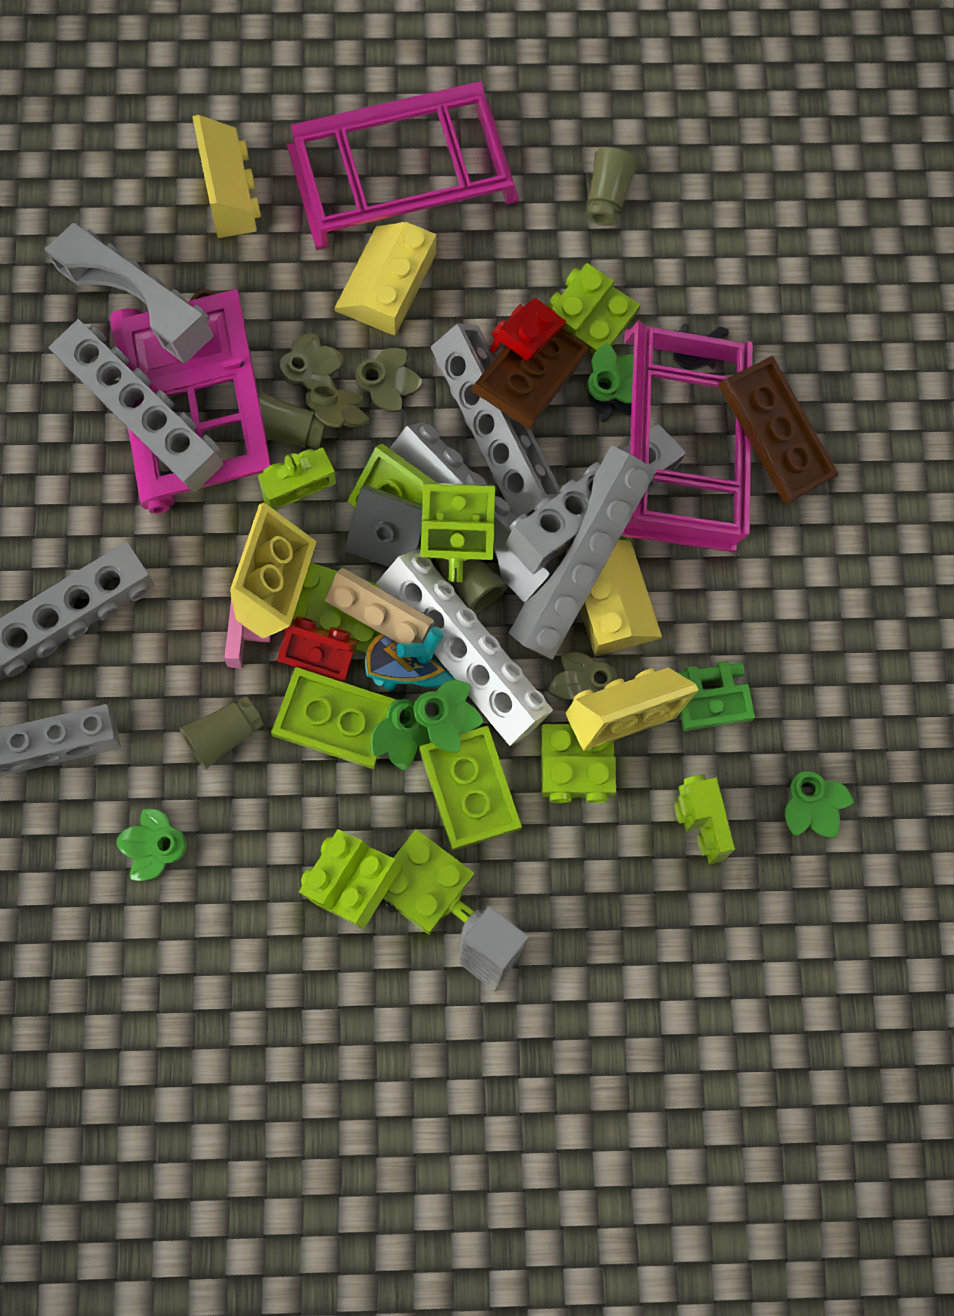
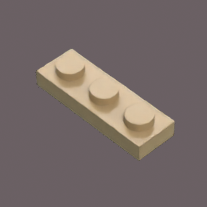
M341 568L336 573L325 599L327 603L397 643H423L434 622L432 618L344 568Z

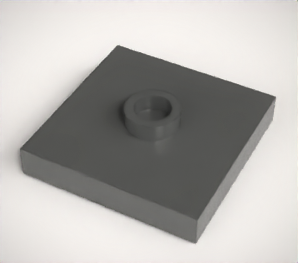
M363 485L359 493L344 551L390 567L398 556L419 548L422 529V505Z

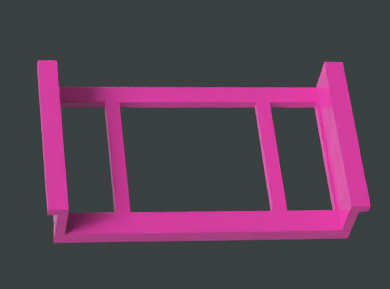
M482 81L291 125L293 144L287 145V149L316 250L329 247L327 232L499 191H502L506 205L519 202L488 100L484 95ZM475 104L497 176L470 183L448 110ZM437 112L460 185L367 207L346 133ZM336 136L357 209L325 217L304 143Z
M639 320L632 329H626L624 344L634 345L630 455L649 465L652 377L720 388L718 384L729 378L652 364V349L737 363L738 373L752 366L753 342L741 343L645 326ZM737 418L735 481L657 469L652 481L734 493V524L647 511V488L621 536L727 552L737 551V544L749 535L751 472V443Z

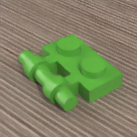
M728 661L717 662L714 667L698 669L697 666L686 667L685 671L677 672L695 683L699 689L680 713L683 731L750 722L755 719L749 685L734 686L733 678L745 675L742 662L729 664ZM718 680L721 688L703 690L701 682Z

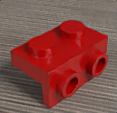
M534 297L525 306L519 304L507 322L503 319L498 323L491 334L495 339L489 350L496 354L506 345L528 362L562 331L566 320Z
M296 616L295 620L292 619L290 627L283 629L285 634L277 661L340 682H346L358 641L351 639V633L334 627H330V630L327 631L316 627V621L301 616Z

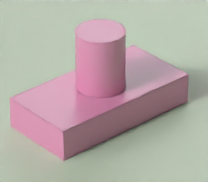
M231 598L224 658L227 667L242 668L245 641L270 643L271 635L263 639L236 621Z

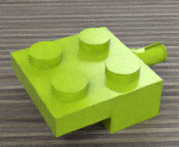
M323 447L315 451L314 449H308L298 455L290 453L291 459L287 455L285 457V464L276 463L264 469L263 474L258 475L264 502L272 509L278 510L336 484L335 471Z
M423 482L421 557L449 560L448 581L454 582L455 568H457V582H463V561L469 559L493 560L495 485Z
M415 829L394 856V859L403 866L383 899L430 936L440 921L450 913H453L466 923L469 919L468 916L471 917L475 912L460 901L462 892L474 878V872Z

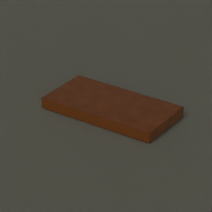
M564 329L528 362L505 346L475 382L471 391L530 429L587 356L591 347Z
M773 355L718 384L785 505L839 475Z

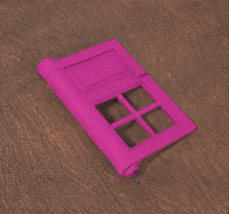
M234 289L187 301V304L193 307L196 304L206 312L210 319L207 323L214 337L185 364L162 348L150 327L149 312L143 313L135 308H125L112 313L109 318L114 346L130 360L126 366L132 372L138 367L151 380L152 384L148 387L154 393L161 390L170 397L187 392L191 418L197 425L194 432L200 438L203 437L202 431L241 421L247 455L223 460L224 465L201 488L263 473L264 469L271 465L239 291ZM234 380L239 413L200 422L195 390ZM144 398L136 401L133 408L141 405ZM128 428L141 507L153 514L164 513L176 502L174 495L191 490L174 473L161 476L158 457Z

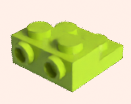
M586 263L581 270L577 267L572 270L565 283L568 288L563 294L556 292L547 307L553 309L555 313L566 320L563 329L591 347L589 352L595 354L605 344H610L611 347L614 345L638 313L641 304L614 288L613 279Z
M542 724L541 797H550V802L569 803L572 801V798H586V802L592 804L607 803L608 798H613L616 794L614 741L583 751L570 724Z
M701 774L685 778L683 780L684 785L678 787L680 792L678 796L679 802L674 804L679 824L684 823L686 832L701 830V834L697 835L698 846L701 855H707L709 864L722 862L735 850L717 777L706 779L705 775Z
M337 829L333 837H328L322 843V855L314 868L307 869L302 875V887L299 893L319 907L364 930L403 865L396 859L369 847L362 840Z

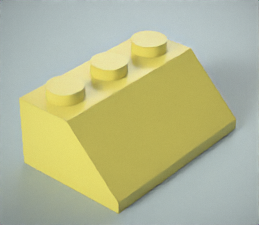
M201 115L192 116L218 238L256 232L255 218H260L261 214L257 197L250 198L249 190L255 189L251 168L244 170L243 161L249 160L245 140L238 141L235 127Z
M408 222L376 226L334 308L335 311L396 336L436 256V234Z
M264 502L259 504L230 589L236 621L263 639L290 627L317 542Z
M618 540L580 609L594 657L662 638L632 543L628 540Z
M669 667L656 672L654 668H650L637 674L635 679L626 682L623 679L612 681L603 690L593 692L592 689L580 692L573 697V702L565 714L582 750L585 751L676 719L699 689L695 683Z

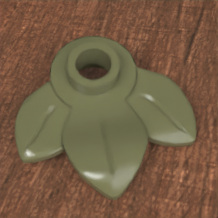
M309 333L293 341L291 352L285 354L280 361L279 370L287 383L292 385L303 384L309 391L316 384H326L335 388L330 375L341 368L345 357L335 348L321 346L319 336L315 333ZM293 365H297V366H299V367H301V368H300V369H297V368L293 367Z
M385 349L381 351L376 359L362 362L355 372V379L359 388L370 393L373 403L385 411H401V397L415 393L423 385V380L415 372L404 366L407 358V351L404 349ZM370 374H375L378 376V379L369 381L366 377Z
M316 384L312 386L311 391L306 395V404L312 408L315 416L326 425L339 428L343 424L348 427H360L369 423L370 418L357 407L364 400V396L348 390H336L334 387L326 384Z
M570 652L561 656V663L565 671L553 679L548 692L557 698L573 701V697L588 689H592L593 692L603 690L607 684L617 680L618 675L615 669L605 662H594L591 657L582 652ZM599 673L606 676L607 682L598 684L594 680V676Z

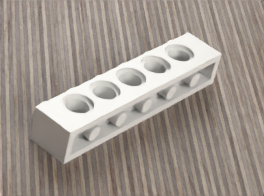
M420 549L398 556L376 584L384 592L432 618L434 622L431 628L438 627L444 632L434 652L435 656L455 680L470 684L468 696L509 746L528 736L553 711L542 693L534 688L524 676L521 668L500 647L497 639L489 634L477 619L476 614L455 593L453 586L445 581L435 569L431 560L428 557H421Z

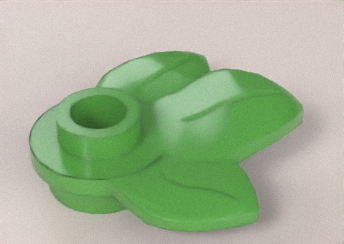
M610 344L600 347L592 358L593 373L590 375L587 384L590 394L599 401L617 399L624 403H632L634 355L617 357ZM599 383H607L610 389H602Z
M460 680L444 682L436 692L423 693L416 699L413 708L416 720L422 726L427 727L431 742L441 750L450 753L460 751L461 741L459 733L471 731L483 723V719L478 711L465 701L470 691V684ZM428 703L433 704L436 708V713L433 717L427 715L425 711Z
M404 698L397 699L390 704L386 718L375 726L370 741L371 751L374 756L387 753L391 762L401 770L409 768L418 746L432 743L427 727L422 726L414 716L413 708L415 702ZM403 710L405 717L404 720L400 722L399 717L401 711Z
M812 771L801 772L793 778L790 784L792 798L785 807L786 824L794 836L802 834L810 827L811 830L821 836L835 838L840 827L838 810L854 803L853 798L843 784L837 781H824L819 774ZM802 785H810L813 788V795H805L802 792Z
M143 809L140 818L141 826H132L125 829L116 840L120 851L126 856L134 858L130 870V879L135 881H148L159 877L167 864L178 861L186 852L187 844L184 834L180 830L171 827L168 816L157 809ZM166 839H170L171 845L168 850L164 851V842Z

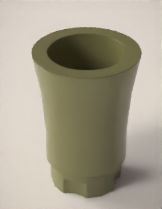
M613 147L600 148L595 152L593 176L586 217L592 223L600 226H614L617 223L630 183L639 166V161L633 154Z
M265 392L261 393L259 402L267 440L287 443L302 448L308 446L319 449L321 447L327 425L315 416L314 411L281 401Z
M433 558L439 565V570L448 580L449 560ZM481 559L463 561V582H457V568H455L454 582L449 581L460 599L476 615L497 602L508 586Z
M245 696L236 703L231 702L199 720L180 726L179 729L199 764L204 770H207L221 756L253 736L252 732L261 729L264 724L254 705Z

